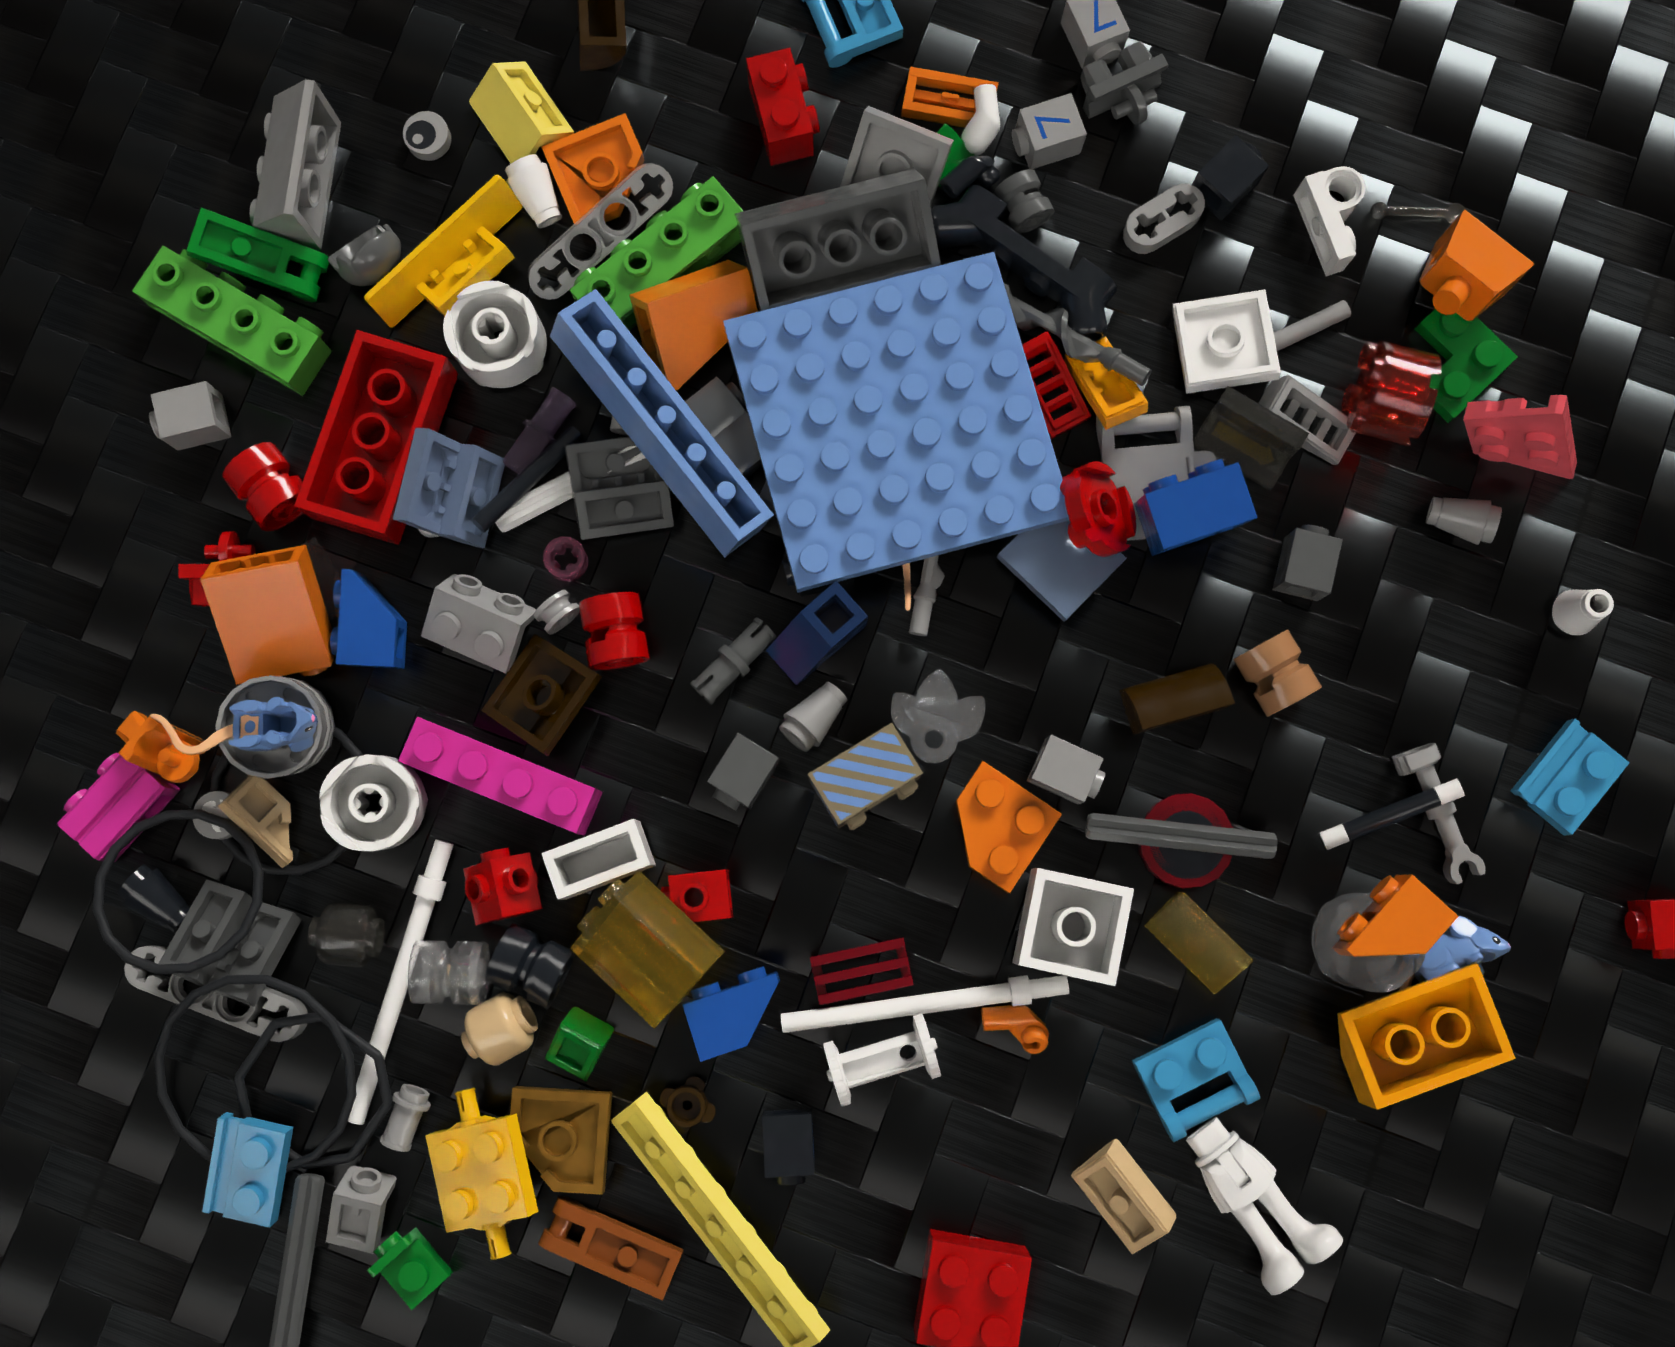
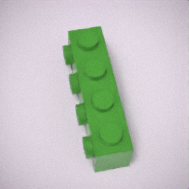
M714 176L704 184H694L683 194L681 202L670 211H661L654 215L647 223L646 229L633 240L626 239L620 242L612 250L610 258L597 268L591 267L582 272L575 280V286L570 289L574 301L576 302L596 289L630 331L637 325L629 295L713 265L741 242L735 213L743 212L742 208Z
M162 246L132 292L154 310L303 396L332 352L320 338L324 332L302 317H298L296 322H293L282 314L285 309L265 295L260 294L256 300L245 294L246 286L229 274L221 272L216 277L206 271L207 263L187 256L185 249L179 255Z

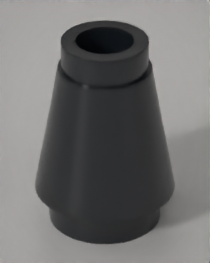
M145 864L134 871L117 891V894L125 900L123 906L164 928H168L173 933L178 930L190 909L186 901L158 868L152 870Z

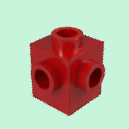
M509 848L480 854L482 863L463 869L466 879L465 893L471 902L475 925L512 918L542 909L537 887L538 877L532 865L530 852L510 856Z

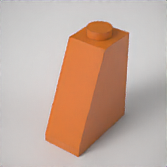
M730 260L629 295L643 348L675 390L683 386L728 342L724 329V320L758 312L750 271L747 267Z

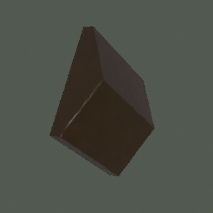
M534 634L481 711L546 756H549L602 676Z

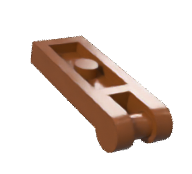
M561 1195L557 1197L552 1209L555 1217L550 1228H544L538 1242L542 1248L663 1301L684 1249L585 1207L582 1203L572 1198ZM573 1223L586 1228L580 1243L568 1236Z

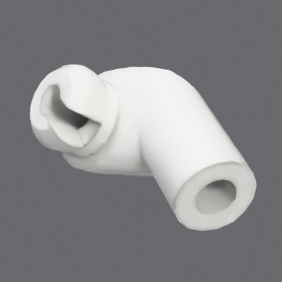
M983 84L974 88L976 112L961 135L966 149L971 154H975V156L985 152L1000 131L996 86L993 84Z

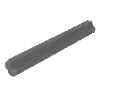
M1099 813L1089 814L1085 826L1086 837L1092 840L1263 859L1274 858L1278 844L1276 834L1270 832Z
M303 1173L295 1179L269 1347H299L325 1183L324 1177L318 1174Z

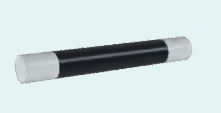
M1456 778L1322 831L1320 836L1326 849L1329 850L1464 797L1465 794L1460 782Z

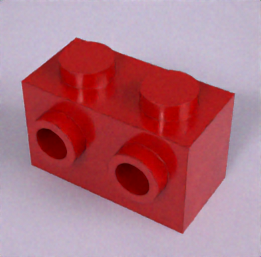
M790 47L746 58L748 84L770 166L814 156L813 134L820 133V126L815 106H806L803 92L809 91L803 63L795 65Z

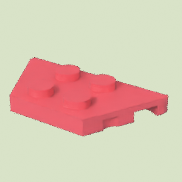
M1550 395L1548 407L1526 408L1527 400L1524 398L1467 403L1463 420L1474 454H1478L1481 458L1488 461L1507 462L1567 479L1574 478L1577 458L1567 395Z

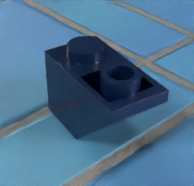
M835 581L791 621L766 649V652L792 682L798 686L866 627L868 616L842 586Z

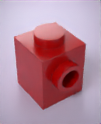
M727 869L668 876L669 886L661 887L664 916L672 915L673 924L734 918L729 870Z
M1675 899L1628 901L1625 929L1628 937L1632 940V949L1652 950L1653 959H1675Z

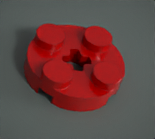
M1093 461L1074 469L1069 475L1062 477L1063 481L1061 482L1060 490L1065 496L1066 510L1070 520L1068 535L1072 543L1079 549L1087 547L1092 553L1100 557H1109L1123 552L1131 546L1126 544L1128 538L1135 536L1137 528L1136 515L1132 499L1126 487L1116 488L1114 482L1109 478L1116 473L1105 463Z

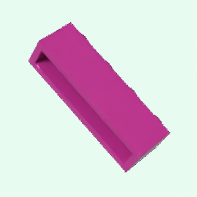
M420 717L416 718L398 759V762L584 836L603 793L596 788Z

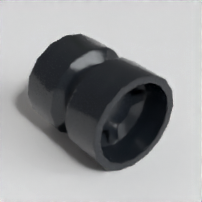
M513 923L502 936L486 970L485 981L509 992L519 987L522 989L523 999L548 1009L565 982L575 957V951L552 940L542 945L539 943L537 933Z

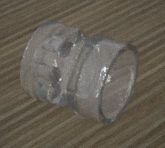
M415 941L408 967V991L411 1002L413 1004H442L446 997H450L454 1004L481 1005L486 1000L489 982L485 981L486 970L490 962L487 942L457 941L453 948H449L446 941Z

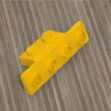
M499 175L493 176L364 295V300L390 328L395 327L424 299L445 316L447 310L450 312L452 306L458 300L456 296L463 289L478 282L490 281L515 258L507 246L494 236L522 209V204L506 181Z

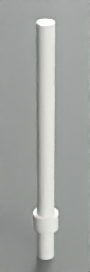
M435 839L424 875H418L413 894L417 895L369 1043L382 1053L384 1060L435 902L441 901L447 883L442 880L454 844ZM367 1054L365 1055L356 1083L357 1095L348 1118V1122L363 1125L378 1082L374 1059Z
M1028 975L1008 978V983L782 1013L781 1025L783 1033L1008 1002H1011L1012 1006L1032 1004V999L1069 994V984L1066 975L1029 980Z

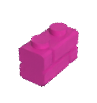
M119 753L112 754L102 762L97 770V774L100 777L88 790L82 789L76 792L66 802L64 810L67 813L57 823L65 833L77 841L86 852L98 861L104 860L109 848L134 824L159 814L180 791V788L175 783L162 778L161 775L126 761ZM142 832L118 853L114 862L118 860Z

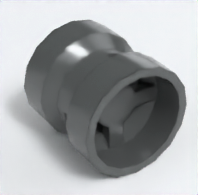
M1034 169L1023 170L1011 175L1002 181L994 191L998 198L1008 204L1007 209L1010 213L1008 222L1011 228L1019 234L1036 229L1047 222L1055 213L1049 198L1042 196L1039 190L1041 182Z

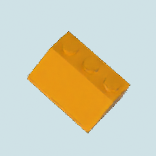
M1477 963L1337 1013L1341 1057L1358 1102L1376 1110L1516 1059Z

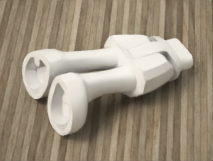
M1217 1117L1210 1119L1186 1139L1198 1156L1195 1164L1200 1168L1205 1184L1221 1213L1231 1212L1258 1248L1263 1262L1261 1271L1262 1285L1271 1295L1281 1294L1294 1286L1303 1276L1304 1268L1297 1258L1274 1235L1253 1203L1255 1200L1258 1199L1279 1223L1305 1263L1317 1264L1334 1254L1342 1245L1343 1237L1335 1227L1328 1224L1314 1225L1305 1220L1290 1205L1274 1182L1276 1175L1275 1167L1254 1147L1239 1138L1235 1131L1229 1133Z

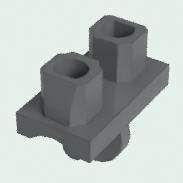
M1142 41L1127 46L1120 52L1118 62L1123 72L1112 76L1106 62L1100 59L1083 68L1080 77L1086 93L1083 110L1088 119L1111 109L1112 115L1116 120L1126 115L1136 125L1147 120V105L1157 101V94L1154 89L1160 87L1162 83L1161 71L1168 68V63L1163 54L1152 57Z

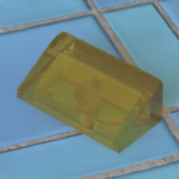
M1177 892L1145 925L1213 994L1220 991L1253 962V959L1184 892Z

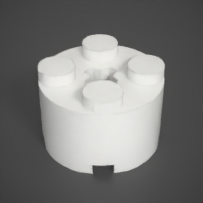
M483 281L468 286L456 296L458 300L454 303L450 312L447 310L444 317V338L449 350L462 369L478 385L492 388H509L525 382L541 371L547 349L546 332L531 301L523 293L500 281ZM502 331L499 333V337L495 339L494 333Z
M376 754L359 755L339 763L326 776L319 796L320 816L327 833L340 845L351 850L363 852L386 850L407 841L420 827L428 802L424 785L418 774L410 766L398 762L397 758ZM380 793L382 796L379 800V804L382 806L381 811H371L368 813L366 809L370 803L365 798L366 795Z

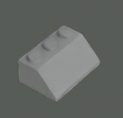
M305 79L274 96L272 111L266 114L264 120V134L267 141L265 154L259 157L257 163V177L260 184L257 199H253L250 205V222L255 228L311 249L321 250L341 121L315 80Z

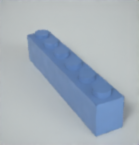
M595 289L558 312L550 334L552 340L724 558L759 533L774 514L600 293Z

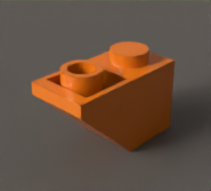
M1389 875L1381 880L1370 893L1369 897L1373 902L1361 915L1358 912L1354 913L1341 925L1337 932L1341 938L1332 949L1339 955L1353 957L1426 954L1458 918V915L1414 875H1395L1394 878Z

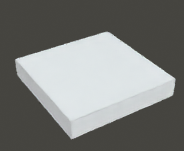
M1265 289L1173 304L1172 313L1186 394L1280 379L1281 371Z

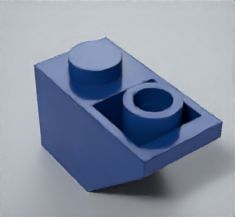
M342 569L341 580H336L333 590V602L335 608H339L338 627H334L331 632L330 648L332 655H336V664L356 667L405 669L406 620L363 573L352 569Z
M762 966L737 975L738 985L721 990L719 983L715 982L691 991L693 1000L684 1003L682 1006L700 1062L746 1047L749 1044L780 981L777 971L766 974L765 967Z

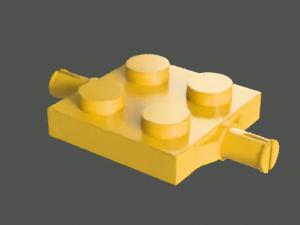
M473 1087L454 1093L461 1121L451 1128L435 1131L425 1135L446 1233L469 1228L485 1231L491 1255L490 1259L494 1260L512 1254L505 1224L512 1220L529 1217L539 1211L517 1113L498 1118L486 1115L480 1116L475 1093L476 1089Z

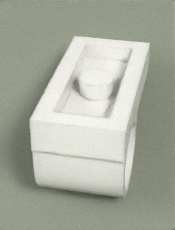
M1345 166L1305 176L1293 195L1325 276L1343 271L1356 255L1354 233L1349 226L1344 225V221H1346L1364 197L1366 187L1360 173L1353 168ZM1329 191L1341 194L1345 202L1332 198Z

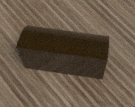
M577 0L580 71L599 70L616 64L624 57L627 47L624 0Z
M1212 663L1119 690L1133 735L1219 711L1235 704L1223 674Z

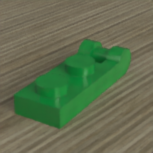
M202 207L186 250L187 256L289 292L293 296L308 302H317L321 290L317 284L321 273H326L329 266V257L322 252ZM290 260L303 266L300 277L286 273Z

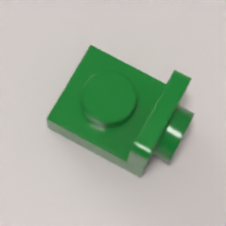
M414 1228L403 1238L397 1231L394 1232L373 1251L379 1260L367 1270L373 1278L381 1273L411 1310L453 1273L452 1269L417 1228Z

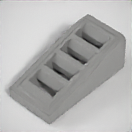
M1290 375L1280 377L1279 380H1273L1269 384L1252 414V418L1266 428L1332 465L1339 464L1360 426ZM1285 399H1287V402L1285 403L1283 409L1280 411V408L1282 407ZM1301 407L1304 410L1298 421L1295 422L1292 418L1298 408ZM1317 416L1321 419L1314 432L1311 433L1308 429ZM1331 425L1337 427V430L1329 444L1323 442V439Z

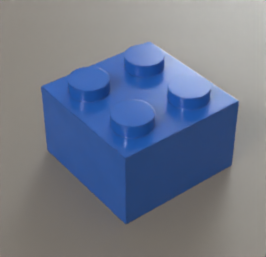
M1218 459L1194 468L1195 471L1187 474L1189 478L1187 480L1178 482L1175 474L1148 484L1149 487L1142 489L1144 495L1134 505L1152 556L1240 527L1258 518L1239 462L1225 466L1223 459Z

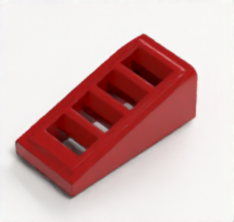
M1044 332L1022 344L1027 361L1040 354L1044 358L1043 361L1029 368L1032 379L1050 370L1054 377L1037 386L1033 380L1050 439L1052 440L1089 420L1091 414L1049 332ZM1061 387L1064 392L1063 394L1046 403L1044 402L1042 396ZM1070 402L1074 410L1053 420L1050 413Z

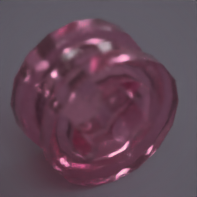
M561 536L555 538L544 550L543 561L545 567L556 579L571 582L579 579L588 567V556L585 549L577 540L571 537ZM566 548H572L571 553L575 558L578 557L576 564H568L566 570H559L561 565L554 561L556 554L564 555Z

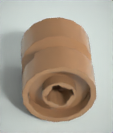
M1289 629L1233 659L1246 682L1256 683L1257 689L1254 696L1266 717L1322 688L1310 665L1299 663L1298 658L1301 650Z

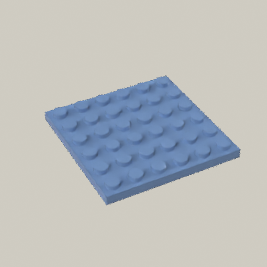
M994 252L723 321L797 593L832 584L835 581L851 579L1069 521L1065 496L1060 490L1063 479Z

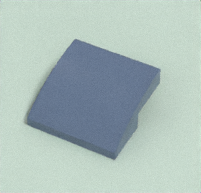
M415 428L393 520L457 542L485 548L489 529L485 533L474 525L471 519L498 494L506 459L477 445L461 444L429 428Z
M1070 520L1020 533L997 556L1017 578L1064 622L1127 559L1121 552L1109 557H1100L1092 553L1087 547L1077 548L1068 535Z

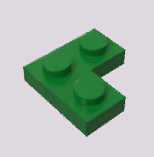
M1434 309L1415 330L1446 362L1416 392L1449 423L1467 407L1468 402H1472L1518 356L1478 317L1473 321H1467L1457 313L1444 315Z

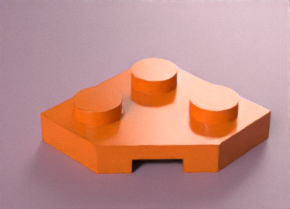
M626 113L542 146L543 153L574 224L632 171L644 163L643 152ZM630 187L622 193L627 198L631 192ZM612 203L609 205L604 213L605 223L620 217L625 205L622 203Z
M984 761L981 762L956 799L968 866L1005 892L1010 893L1062 813Z

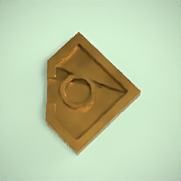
M524 1086L512 1088L510 1115L517 1113L526 1156L542 1174L540 1177L553 1192L600 1195L605 1192L612 1092Z

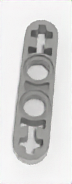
M654 163L642 164L632 171L532 262L528 270V280L533 292L540 298L548 300L557 299L564 295L574 286L575 280L582 272L588 268L595 267L620 242L630 236L669 200L673 191V181L669 173L660 165ZM647 173L651 177H656L660 174L663 180L660 181L659 188L662 192L657 197L651 193H647L642 197L639 202L646 206V209L639 214L634 203L622 195V193L630 187L632 194L635 196L644 187V183L641 180L644 174ZM612 203H622L630 211L629 222L621 229L610 228L604 221L605 210ZM583 233L593 237L596 242L595 253L592 257L585 260L575 258L571 254L569 247L573 237ZM562 249L567 261L578 268V270L571 275L567 267H565L556 276L560 283L557 287L553 288L549 284L540 287L537 284L541 279L538 270L543 266L548 270L554 269L561 262L554 254Z
M159 945L143 946L135 949L131 954L143 959H153L156 956L154 963L158 964L167 947ZM125 963V976L134 987L178 1005L187 997L183 987V978L173 974L171 977L158 974L150 975L146 978V970ZM267 986L255 1007L250 1006L248 1011L242 1016L235 1015L229 1010L227 1004L228 997L214 991L197 998L188 1008L260 1037L269 1023L275 1020L267 1015L258 1017L263 1008L271 1012H279L287 1007L289 1008L287 1017L308 1014L306 1007L300 1000ZM307 1024L284 1027L280 1031L277 1029L270 1041L282 1042L294 1039L303 1033Z

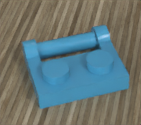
M801 0L807 3L825 44L824 55L829 67H840L848 63L852 57L903 38V27L891 0H838L853 35L843 39L840 37L825 0Z
M1217 1018L1132 1060L1148 1096L1173 1142L1186 1137V1130L1242 1102L1249 1105L1261 1099L1257 1087L1248 1075L1224 1025ZM1228 1072L1233 1085L1178 1113L1175 1112L1170 1100Z

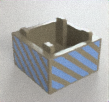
M890 723L808 773V778L838 829L847 824L850 830H855L865 823L867 818L865 812L894 794H897L900 800H904L912 795L918 788L916 781L919 780L923 772L893 723Z

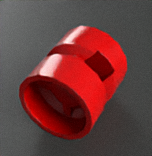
M262 442L247 448L234 457L225 467L222 473L223 479L238 499L247 501V511L262 530L274 531L282 528L303 514V512L294 507L303 481L298 475L289 476L290 464L272 442Z
M615 592L601 594L579 602L582 627L585 631L591 633V637L585 642L590 669H617L638 665L650 660L646 634L638 630L637 627L644 621L639 593Z

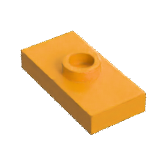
M1107 337L1095 341L1104 347H1112ZM1064 354L1069 372L1105 430L1148 412V401L1134 381L1114 370L1108 371L1101 362L1085 363Z

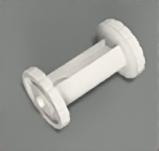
M922 1013L913 1016V1032L839 1054L833 1040L823 1043L830 1068L826 1071L829 1081L834 1082L841 1107L851 1104L850 1088L921 1066L926 1067L932 1079L941 1076L934 1051L938 1048L935 1038H930ZM905 1045H912L916 1050L914 1056L909 1059L900 1056V1050Z

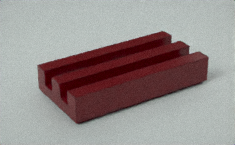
M904 937L810 957L819 1005L914 985ZM896 949V959L823 974L821 965ZM900 968L901 977L828 993L825 984Z

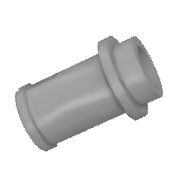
M403 1084L399 1092L393 1093L392 1100L395 1104L384 1134L380 1138L382 1145L400 1152L410 1151L421 1116L431 1106L430 1102L427 1101L430 1095L428 1091L418 1086Z

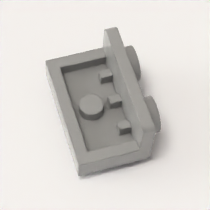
M452 574L435 587L421 636L496 670L507 673L514 664L525 627L535 619L533 615L536 609L526 605L523 599L516 595L499 593L483 586L481 581L473 576Z

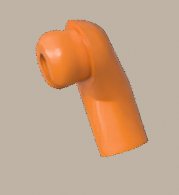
M1028 1006L981 1007L983 1031L1009 1030L1022 1044L1023 1049L1030 1054H1039L1047 1048L1048 1029L1045 1023Z

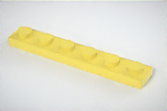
M647 1091L610 1121L781 1344L784 1347H812L820 1343L830 1331V1328L820 1317L815 1306L806 1299L789 1277L785 1267L772 1255L757 1235L754 1227L745 1220L728 1198L724 1188L711 1176L696 1156L693 1148L684 1141L667 1119L663 1109L654 1102Z

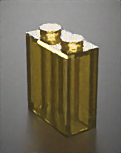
M638 871L625 884L617 879L602 893L598 901L603 907L601 909L598 906L594 907L581 920L577 928L582 934L570 949L655 1029L685 998L725 951L646 876Z

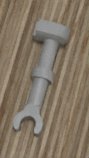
M1436 743L1422 745L1392 756L1398 775L1405 776L1416 773L1423 791L1441 785L1434 764L1441 758ZM1453 801L1428 810L1426 814L1429 820L1435 821L1445 847L1444 876L1450 883L1460 884L1462 883V878L1459 874V866L1462 862L1466 861L1473 875L1485 874V864L1464 843L1453 815L1457 811Z

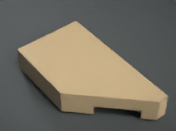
M248 775L217 807L283 868L293 860V850H290L289 843L290 803L264 778Z

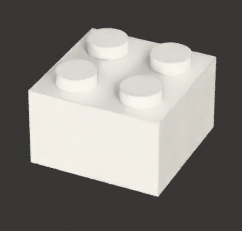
M1041 868L1031 869L1012 963L1116 986L1134 889Z

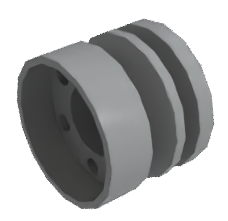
M269 675L249 679L232 689L219 708L215 725L216 731L233 724L234 715L230 711V706L244 700H257L268 703L273 697H281L284 702L291 701L311 708L318 719L316 731L313 734L314 743L308 749L300 752L291 751L288 745L270 751L240 750L235 746L229 745V740H233V738L219 743L220 749L232 765L247 775L270 779L304 772L320 762L332 744L335 728L332 707L322 692L306 681Z

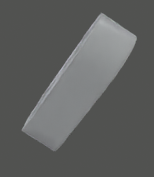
M1178 184L1135 209L1129 215L1123 229V240L1126 246L1138 254H1148L1191 229L1197 224L1205 208V199L1202 192L1193 185ZM1177 200L1180 204L1189 202L1192 205L1188 215L1185 211H1179L1170 217L1169 213L1173 210ZM1156 221L1159 223L1154 228L1151 239L1146 234L1138 236L1135 233L1139 222L1143 227H1148Z

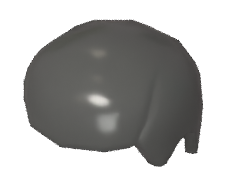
M388 224L383 225V227L376 225L329 256L328 261L348 283L356 286L375 285L398 265L401 258V242Z

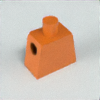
M1464 209L1435 243L1419 281L1422 287L1434 295L1432 300L1433 306L1439 313L1444 315L1457 313L1463 319L1473 321L1501 299L1526 274L1534 263Z

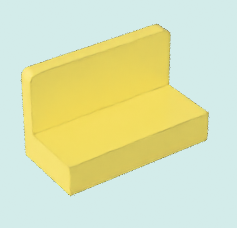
M526 62L492 63L469 100L470 105L510 163L522 157L533 155L540 147L574 133Z

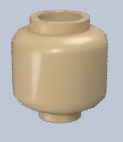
M501 992L473 1007L466 1013L464 1020L465 1032L461 1034V1040L465 1050L473 1059L479 1057L485 1063L497 1066L524 1052L533 1044L534 1032L538 1029V1023L531 1006L523 997L518 996L515 998L509 993Z

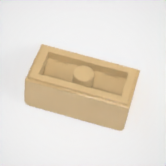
M1114 1139L1072 1172V1178L1131 1254L1170 1232L1176 1219L1175 1211L1118 1139Z

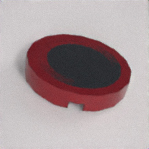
M1193 793L1168 796L1155 803L1144 817V819L1233 828L1224 810L1210 799ZM1138 845L1139 855L1147 870L1157 879L1177 888L1202 887L1216 880L1228 867L1232 855Z

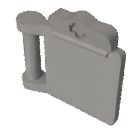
M1190 406L1175 407L1174 412L1140 415L1105 430L1096 416V432L1101 462L1111 467L1116 473L1109 477L1114 482L1116 488L1126 487L1135 510L1136 533L1135 536L1128 538L1127 541L1146 539L1134 505L1144 495L1142 489L1149 487L1148 484L1175 474L1178 482L1189 479L1187 474L1195 471L1194 468L1215 461L1216 457L1210 451L1194 452ZM1173 430H1175L1177 443L1117 449H1115L1114 436Z

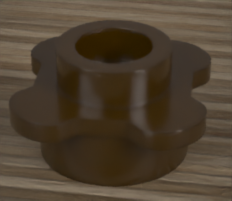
M696 1076L689 1077L684 1085L676 1089L665 1088L660 1094V1104L667 1108L671 1124L679 1134L687 1133L691 1126L696 1125L700 1121L704 1123L712 1121L716 1113L715 1106L708 1102L704 1094V1081ZM684 1101H690L692 1108L686 1110L683 1107Z

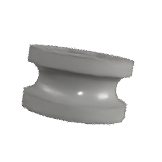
M561 590L549 597L534 612L533 616L537 621H545L546 626L544 630L549 635L564 628L580 612L577 603L572 604L569 602L570 594L566 590Z

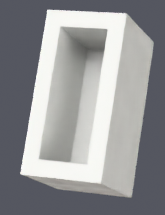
M636 819L628 820L541 853L558 900H567L656 866L641 822Z

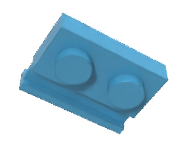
M1577 719L1567 720L1510 792L1528 803L1527 806L1564 836L1573 835L1628 766L1629 762L1594 733H1589L1582 728Z
M229 1112L218 1117L202 1212L209 1214L215 1211L223 1213L225 1218L269 1228L277 1222L294 1127L246 1117L245 1119L233 1117V1113Z

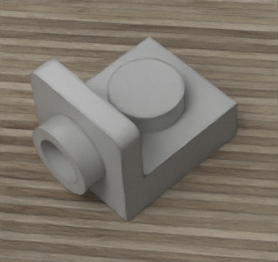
M350 1166L333 1193L326 1242L374 1254L373 1251L380 1243L386 1202L395 1188L396 1176L379 1172L373 1168Z

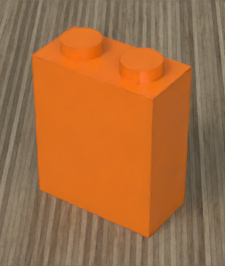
M306 545L210 563L200 580L236 685L252 678L269 675L284 676L300 673L301 676H312L331 667L335 655H332L330 648L332 626Z

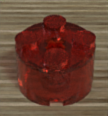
M1367 341L1362 348L1358 361V368L1361 369L1357 383L1356 385H1348L1342 400V411L1349 412L1347 427L1353 433L1409 446L1411 445L1409 437L1417 439L1420 436L1434 407L1438 390L1429 388L1431 374L1441 376V359L1437 354L1386 341H1378L1377 343Z

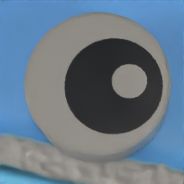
M430 111L418 112L412 115L404 125V141L415 157L425 161H432L442 157L449 150L451 133L440 115Z

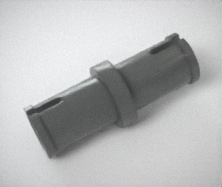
M755 617L753 622L729 646L723 644L717 650L719 656L690 683L701 697L705 696L704 699L712 705L715 699L739 675L745 677L750 672L748 666L777 638L776 634L767 624L763 626V621L758 617Z

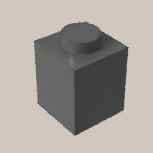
M1302 525L1301 529L1295 528L1284 537L1272 590L1314 601H1319L1331 594L1343 539L1329 536V530L1320 526Z
M737 733L707 781L710 785L717 788L712 797L735 811L740 804L751 809L780 763L779 758L740 733Z

